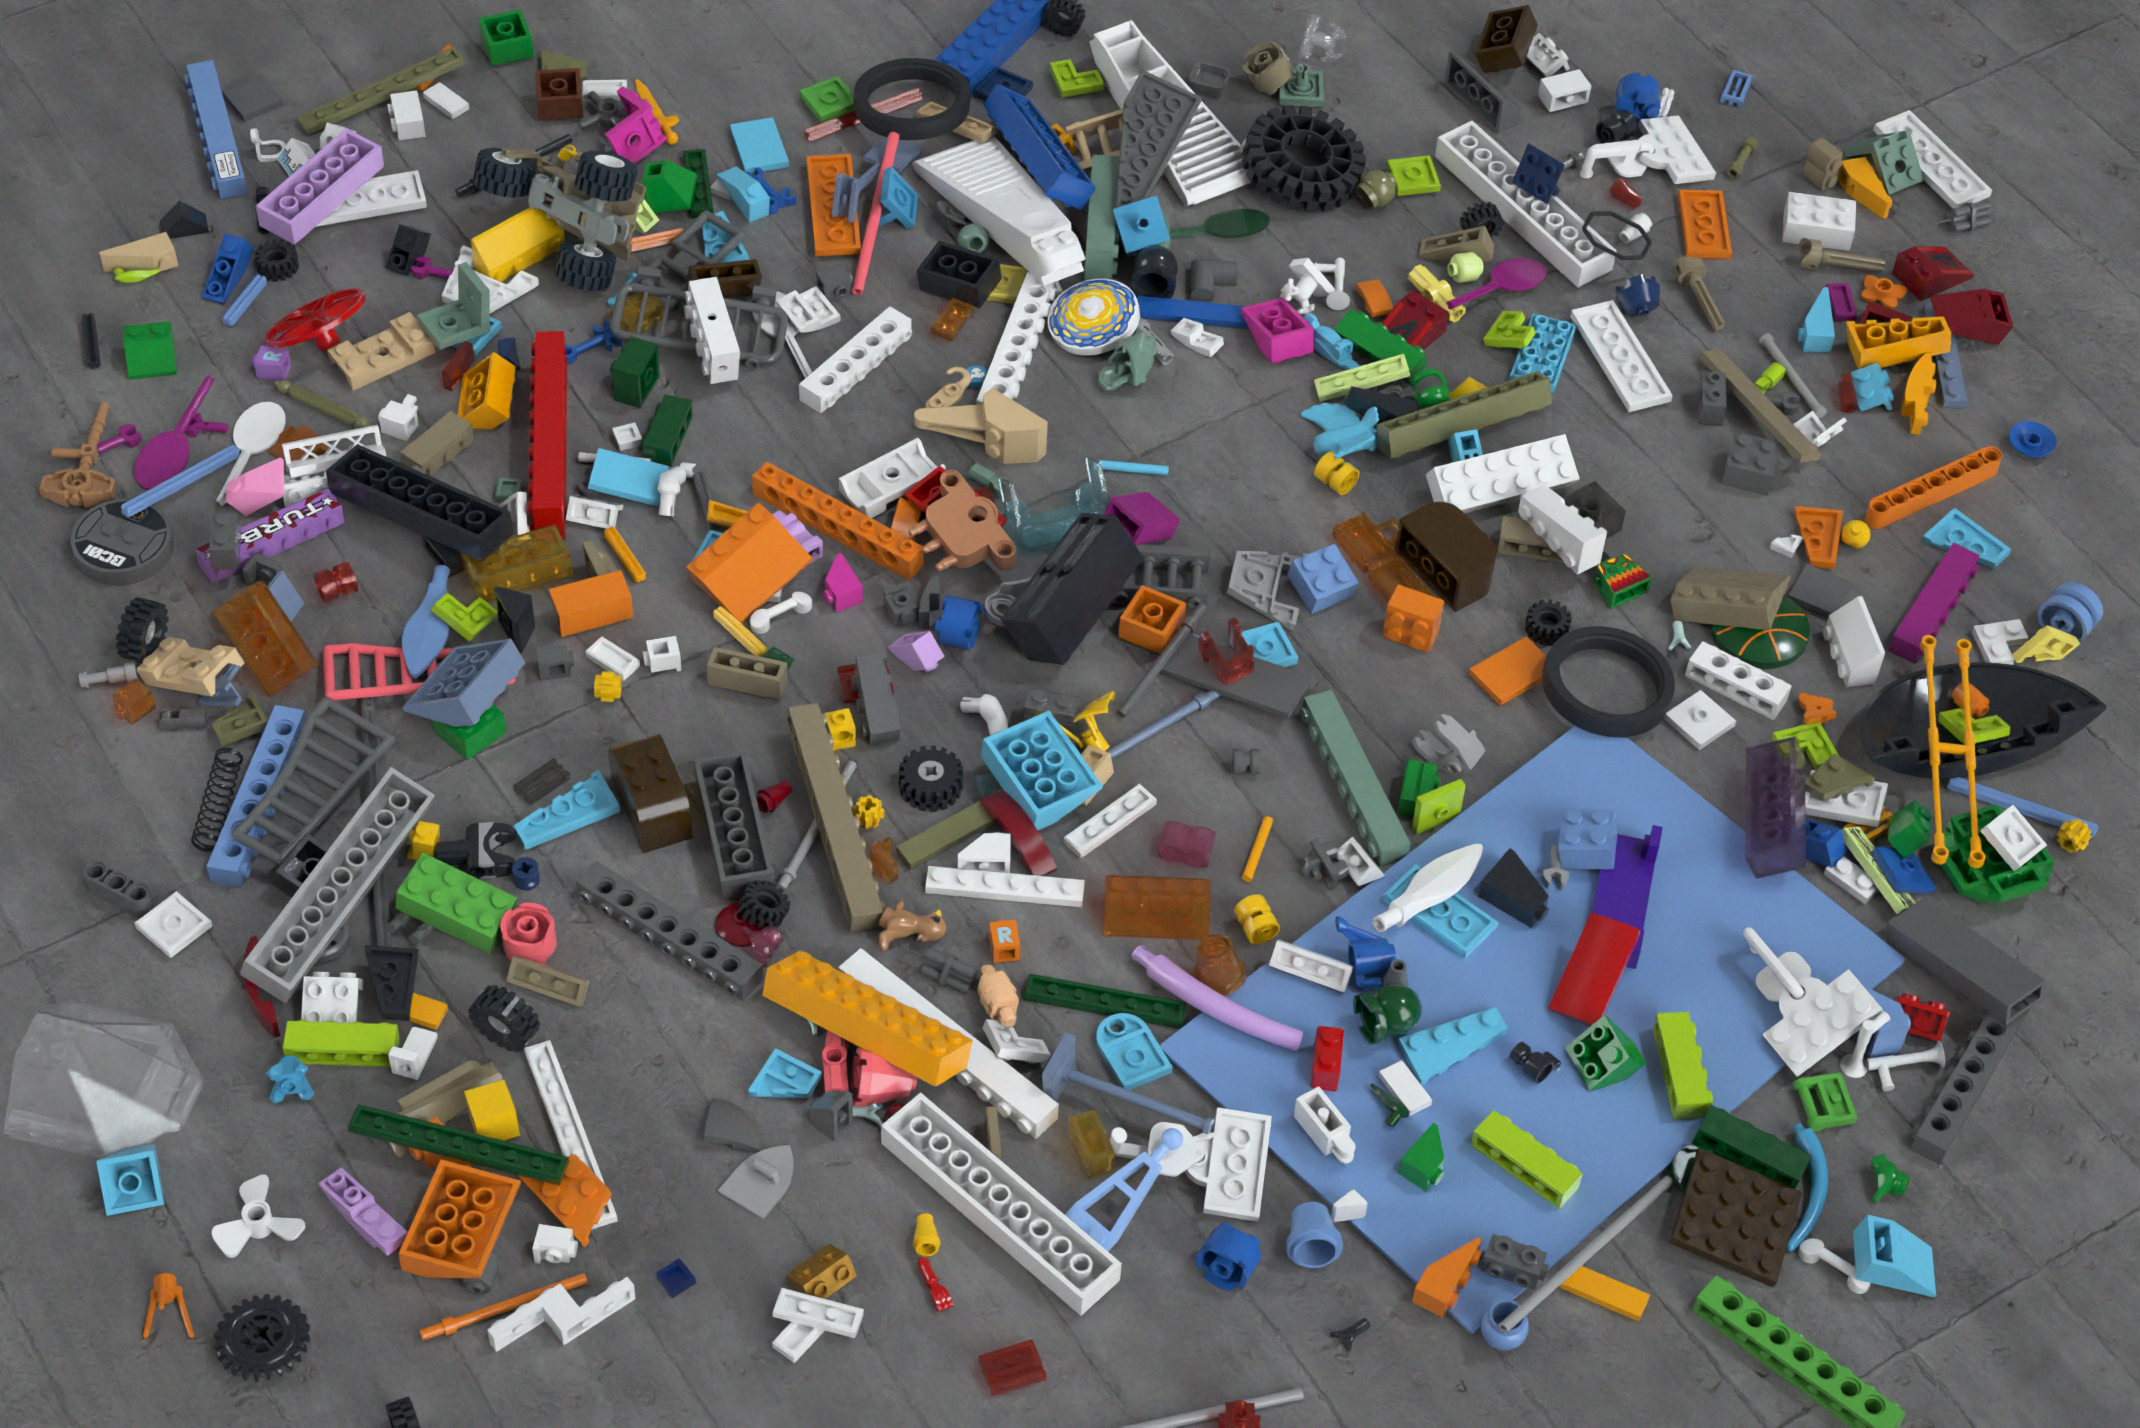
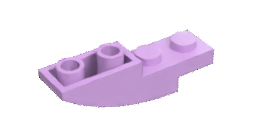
M342 1167L318 1183L337 1210L373 1248L378 1247L388 1256L403 1245L408 1232L377 1205L373 1195Z

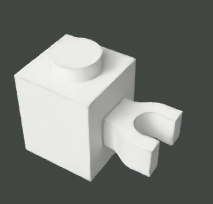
M408 394L402 404L391 400L385 408L381 409L378 420L382 433L404 441L410 438L418 427V406L414 405L417 401L415 396Z

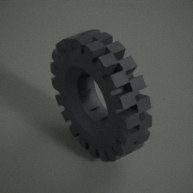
M1294 105L1283 106L1282 111L1275 107L1268 110L1266 115L1262 113L1256 118L1255 123L1252 124L1243 148L1242 165L1243 169L1248 170L1246 176L1251 183L1257 182L1256 189L1264 195L1272 190L1271 201L1280 204L1286 198L1288 199L1287 208L1298 210L1300 203H1303L1305 212L1316 213L1318 205L1325 212L1333 210L1334 205L1338 208L1341 207L1355 194V187L1361 180L1366 164V155L1363 154L1364 147L1361 141H1355L1357 135L1351 128L1342 131L1345 123L1337 117L1329 123L1327 122L1329 116L1327 112L1319 110L1316 117L1312 116V107L1301 106L1297 114ZM1292 145L1309 147L1319 153L1325 163L1314 167L1299 164L1287 155L1285 148Z

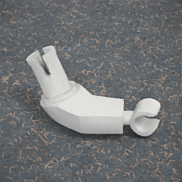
M683 462L680 464V467L676 466L661 474L657 488L659 493H661L658 515L674 516L676 495L680 493V485L685 482L686 477L693 478L694 472H692V469L696 464Z
M984 694L981 698H962L963 701L960 703L961 711L963 713H980L988 724L990 736L1008 728L1006 715L999 701L994 696Z

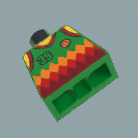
M1603 552L1601 562L1596 566L1593 580L1607 606L1613 609L1647 594L1652 576L1626 554H1621L1611 559L1606 552Z

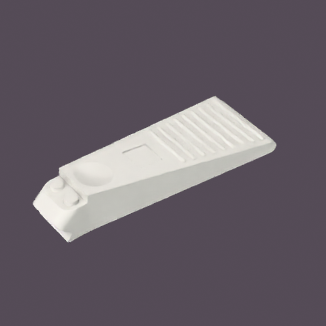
M1132 20L1093 34L1094 39L1090 41V46L1095 63L1101 71L1104 85L1120 109H1123L1125 99L1141 70H1145L1195 94L1142 35ZM1201 101L1163 174L1185 206L1198 204L1251 183L1246 176L1248 170L1243 169L1242 165L1243 147Z
M995 136L984 143L972 140L912 163L914 171L966 215L974 224L985 228L988 236L1025 267L1042 286L1084 271L1081 262L1086 260L1077 236L1071 230V222L1051 199L1043 193V190Z

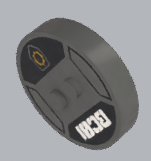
M124 498L110 500L88 510L76 522L71 533V547L75 562L80 571L96 582L115 586L138 583L158 573L168 563L174 550V538L170 522L160 508L151 505L131 517H126L121 513V505L131 499Z

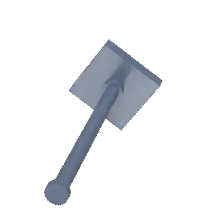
M1066 1032L1042 1073L1043 1092L1056 1102L1067 1082L1071 1080L1203 1130V1133L1208 1135L1214 1125L1213 1118L1208 1117L1205 1119L1075 1071V1036Z

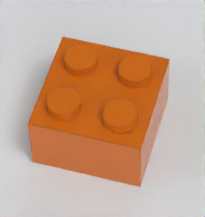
M1398 584L1387 605L1382 637L1429 653L1440 630L1444 600Z
M1141 585L1120 617L1118 637L1161 654L1175 632L1181 628V623L1185 619L1186 603Z

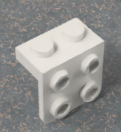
M1811 411L1793 425L1817 449L1831 439V437L1843 430L1841 425L1847 420L1844 417L1826 430L1816 414Z
M313 972V977L304 976L301 1020L309 1022H357L358 990H363L364 979L356 978V973H340V977H329V972Z

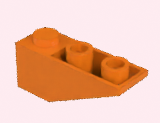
M1477 1237L1427 1266L1415 1287L1412 1303L1442 1318L1448 1308L1452 1310L1459 1298V1294H1457L1460 1287L1465 1288L1471 1277V1272H1469L1471 1266L1477 1267L1482 1258L1483 1251L1480 1250L1482 1238Z

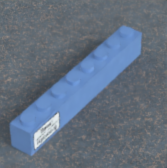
M214 61L188 64V74H184L187 88L192 87L188 89L190 101L195 102L192 103L194 116H199L196 118L198 131H203L199 133L202 146L207 145L203 150L206 161H211L207 162L210 176H215L211 177L213 190L219 191L220 199L246 195L248 193L245 177Z

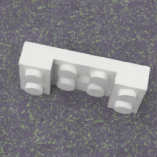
M916 438L840 477L839 492L857 511L873 518L885 512L887 503L903 496L904 493L936 469L937 466L926 456L921 440ZM944 464L940 465L942 468L946 470V466ZM892 474L898 476L895 478H890L887 475Z

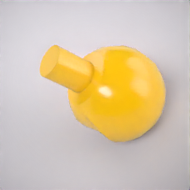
M1851 520L1841 530L1842 541L1853 549L1864 547L1870 540V529L1863 521Z

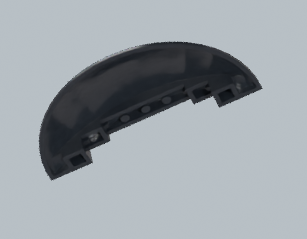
M1959 663L1933 667L1935 716L1939 742L1964 745L1939 722L1940 712L1960 708L1954 703L1952 692L1962 683L1961 668ZM1969 663V684L1977 688L1990 701L1988 712L1981 718L1997 715L2010 726L2009 736L1975 744V776L2010 768L2058 746L2106 710V705L2077 684L2044 671L2001 663ZM1927 669L1905 675L1882 688L1867 703L1860 720L1861 742L1872 762L1898 773L1922 778H1932L1928 741L1930 724ZM1939 753V779L1968 777L1965 755Z

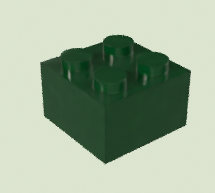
M631 336L628 343L622 346L619 357L612 362L610 367L613 379L611 388L614 390V401L637 408L642 407L660 378L658 344Z

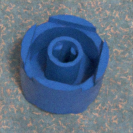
M1632 73L1623 77L1618 83L1616 89V111L1628 110L1635 117L1637 125H1639L1640 119L1655 118L1660 114V86L1653 76L1647 74L1648 77L1641 76V73Z
M946 595L942 604L943 616L942 618L938 617L935 626V632H939L937 642L942 645L970 651V647H974L979 634L981 623L978 622L977 614L982 615V603Z
M1223 1222L1219 1227L1213 1229L1196 1255V1266L1198 1270L1202 1267L1206 1272L1205 1279L1214 1286L1227 1291H1233L1234 1287H1239L1240 1290L1244 1288L1261 1261L1260 1241L1254 1235H1247L1234 1228L1231 1224Z

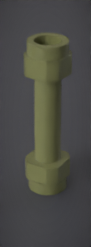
M1747 137L1743 141L1741 152L1736 161L1730 163L1727 175L1731 179H1737L1742 174L1743 164L1747 157L1754 153L1758 144L1754 137Z

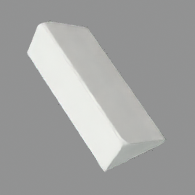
M1353 837L1337 850L1338 861L1345 860L1349 867L1348 873L1358 886L1385 876L1364 848Z

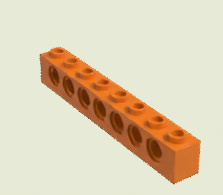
M766 461L752 475L753 496L788 515L793 513L797 520L906 580L910 581L924 567L922 545Z

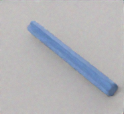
M230 445L121 505V513L126 517H131L239 458V448H236L235 445Z
M1960 777L1949 779L1947 785L1949 790L1969 796L1968 780ZM1975 783L1976 799L1993 805L1996 804L2004 809L2014 805L2022 815L2057 827H2061L2065 821L2070 822L2072 819H2080L2091 830V838H2094L2097 833L2098 825L2096 823Z

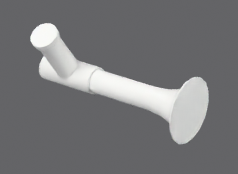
M1337 258L1335 264L1315 263L1320 272L1334 273L1335 290L1327 296V305L1334 310L1347 308L1350 304V297L1343 292L1345 260Z
M1882 1011L1872 1021L1865 1020L1863 1022L1853 1054L1844 1056L1840 1061L1841 1070L1847 1076L1860 1078L1867 1073V1063L1863 1055L1872 1034L1890 1021V1016L1886 1012Z
M1939 1040L1934 1048L1927 1051L1868 1058L1866 1060L1869 1071L1878 1070L1882 1089L1885 1092L1892 1091L1895 1088L1888 1068L1920 1062H1934L1939 1064L1941 1068L1945 1067L1944 1050Z

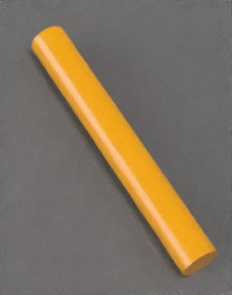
M1265 816L1261 823L1242 875V879L1246 882L1252 881L1273 823L1271 817Z

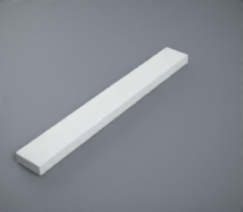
M548 1040L524 1048L525 1056L562 1155L568 1157L576 1154L604 1183L551 1041ZM611 1199L602 1209V1216L598 1224H594L592 1229L618 1221Z

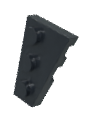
M364 945L382 1019L410 1021L419 949Z

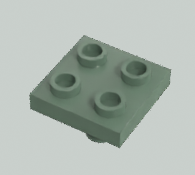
M1298 64L1296 70H1293V78L1279 87V105L1323 107V71L1310 70V66L1304 64V70H1302V64Z

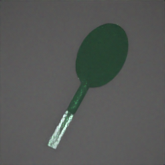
M1254 209L1227 210L1210 216L1205 220L1204 225L1170 230V237L1172 239L1204 232L1221 238L1245 237L1259 233L1267 228L1270 218L1266 213Z

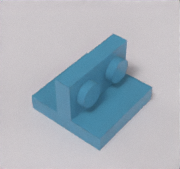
M892 167L884 170L880 199L883 209L878 227L890 223L897 218L907 229L915 226L918 194Z

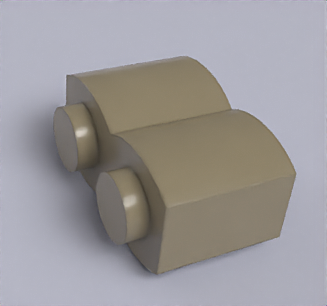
M1823 137L1815 141L1808 150L1803 177L1822 191L1833 187L1838 180V169L1842 165V151Z

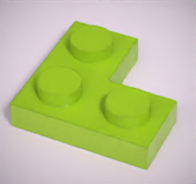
M1071 59L1050 63L1051 74L1062 98L1104 90V82L1098 70L1077 73Z
M1502 311L1483 338L1485 346L1526 348L1536 333L1533 326H1521L1525 320L1522 311Z
M448 592L431 609L433 613L469 642L497 616V610L481 597L466 608Z
M1958 708L1940 712L1939 722L1964 744V710ZM1997 715L1976 720L1971 717L1975 744L1987 740H1996L2010 734V726Z
M1820 722L1773 732L1772 740L1782 758L1806 752L1815 770L1834 753L1838 755Z

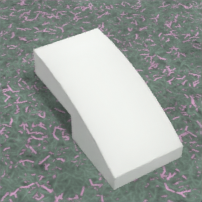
M1183 318L1171 330V335L1178 341L1208 357H1212L1224 345L1223 337L1205 332L1202 323Z

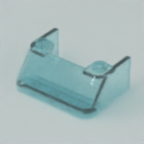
M1091 457L1086 458L1090 482L1080 484L1075 489V505L1031 515L1030 508L1026 502L1016 498L1014 482L1005 478L999 479L1005 514L1022 549L1034 552L1055 547L1080 513L1104 514L1109 501L1101 461Z

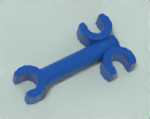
M756 168V175L746 172V174L761 184L770 197V215L777 213L778 207L793 206L797 203L796 195L790 196L789 188L783 189L779 195L763 178V170L761 168Z
M604 320V329H599L596 325H593L595 337L574 347L566 345L567 364L574 363L577 355L605 343L606 349L611 352L613 351L612 343H617L622 347L623 340L618 339L613 334L610 323Z

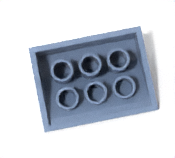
M511 638L454 647L402 708L405 712L454 727L462 725L472 726L480 720L483 712L493 705L494 699L505 691V686L519 674L518 671L525 662Z

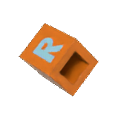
M1016 919L989 922V941L993 963L1020 961V940Z

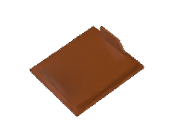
M304 424L297 429L290 426L279 434L278 442L267 451L277 459L281 457L285 464L282 444L319 437V435ZM319 443L316 444L311 452L318 456L324 455L329 446ZM300 448L289 449L291 461L301 459L305 453Z

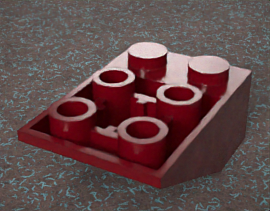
M1978 289L1932 295L1930 297L1935 317L1945 318L1951 334L1999 345L2013 328L2004 293L1988 289Z

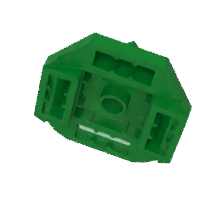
M1996 804L1977 809L1978 835L1981 838V850L1986 856L1981 868H1973L1968 864V858L1971 853L1970 838L1972 837L1970 812L1951 817L1944 833V843L1949 851L1947 861L1941 864L1959 894L1963 897L1971 898L1977 904L1986 902L2001 903L2044 890L2054 865L2053 859L2044 847L2021 867L2013 871L1980 831L2005 811V809Z

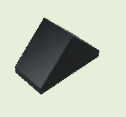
M178 201L160 220L161 233L166 232L169 239L209 233L206 214L181 201Z

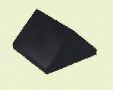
M499 586L495 587L494 594L498 621L508 639H512L521 654L535 629L532 595Z

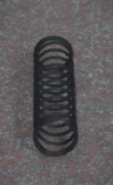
M223 747L215 752L214 763L211 766L212 771L209 774L207 787L204 791L205 795L202 798L200 812L197 816L198 820L195 823V829L191 837L192 845L199 850L210 852L213 851L215 845L201 843L197 840V836H204L215 840V842L219 838V836L216 837L208 832H200L199 828L205 827L221 833L220 830L224 826L223 821L227 819L225 814L229 811L227 805L232 802L230 798L234 794L232 789L236 786L237 772L240 771V765L243 762V755L236 749ZM231 753L237 755L240 761L236 763L233 760L220 759L218 755ZM219 762L220 764L227 767L238 766V769L234 771L230 768L220 767L217 763ZM220 769L227 773H235L236 777L231 779L227 776H219L215 771ZM219 778L224 781H232L234 785L229 787L224 784H216L212 779ZM217 786L221 789H230L231 794L226 795L214 792L210 787ZM214 794L219 797L228 798L229 802L225 804L221 801L211 800L208 795ZM212 802L216 805L225 806L227 810L222 812L218 809H210L206 806V803ZM211 811L216 814H223L224 819L219 820L214 817H207L203 812ZM208 819L212 822H220L222 827L216 828L204 825L201 820Z

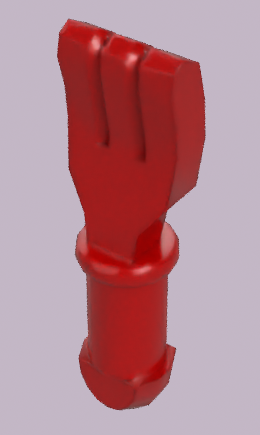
M920 1257L917 1261V1267L926 1281V1286L930 1288L929 1295L937 1312L953 1307L950 1294L944 1286L939 1285V1278L935 1276L930 1261L925 1257Z

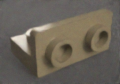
M592 540L583 542L584 562L591 577L617 571L607 552L602 553L600 548L596 549Z

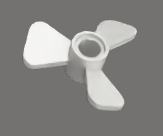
M259 1175L240 1186L239 1193L245 1203L241 1211L242 1219L219 1224L212 1229L213 1240L223 1254L229 1258H234L240 1253L249 1237L260 1239L273 1232L284 1240L292 1241L297 1239L305 1229V1222L302 1219L272 1217L270 1207L265 1202L269 1187L267 1175Z

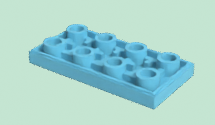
M1532 313L1528 326H1533L1536 334L1526 348L1519 349L1509 380L1538 371L1550 378L1551 393H1554L1577 325Z

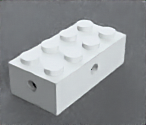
M717 277L689 281V289L685 291L687 305L684 306L686 319L691 320V336L697 340L698 357L702 356L703 359L701 363L704 376L708 375L710 384L738 380L740 350Z

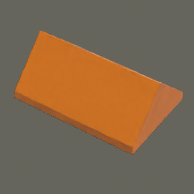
M621 570L548 589L561 637L633 618L632 596Z

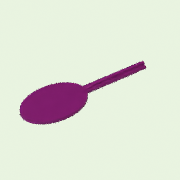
M1516 258L1501 262L1492 269L1490 283L1448 301V309H1453L1497 288L1509 291L1533 288L1545 279L1546 267L1541 262L1528 258Z
M211 376L205 377L175 430L166 431L155 436L141 450L135 463V477L142 488L149 490L185 469L190 455V446L184 432L215 381Z

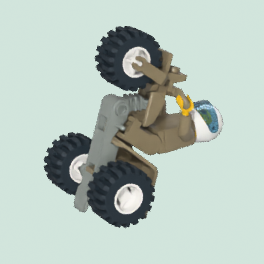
M566 145L560 150L555 164L551 163V157H541L533 149L485 148L480 150L472 179L476 186L500 198L528 196L527 201L531 208L546 211L547 219L553 218L559 227L582 239L564 241L560 244L554 268L555 276L562 282L583 290L597 291L609 288L617 259L616 256L629 261L632 249L630 242L636 227L639 205L644 200L646 187L636 182L637 166L625 157L611 152L579 151L577 153L573 145ZM571 157L579 163L576 174H567L563 171V166Z

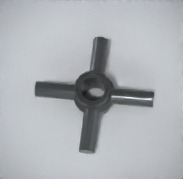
M595 91L589 92L588 98L598 107L597 114L578 122L581 130L599 122L604 128H613L622 122L620 119L621 113L625 111L622 103L618 104L612 98L602 100Z

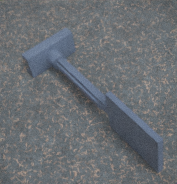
M884 137L864 156V161L874 165L859 179L842 173L836 176L832 207L833 217L838 215L847 217L850 223L856 220L859 192L880 173L888 137ZM899 140L892 168L900 173L922 152L923 147Z
M279 571L249 611L250 616L256 623V628L238 651L244 662L263 636L266 637L270 645H275L305 604L283 571ZM228 664L223 673L215 679V694L212 697L201 695L197 701L198 704L238 706L242 698L230 681L241 666Z

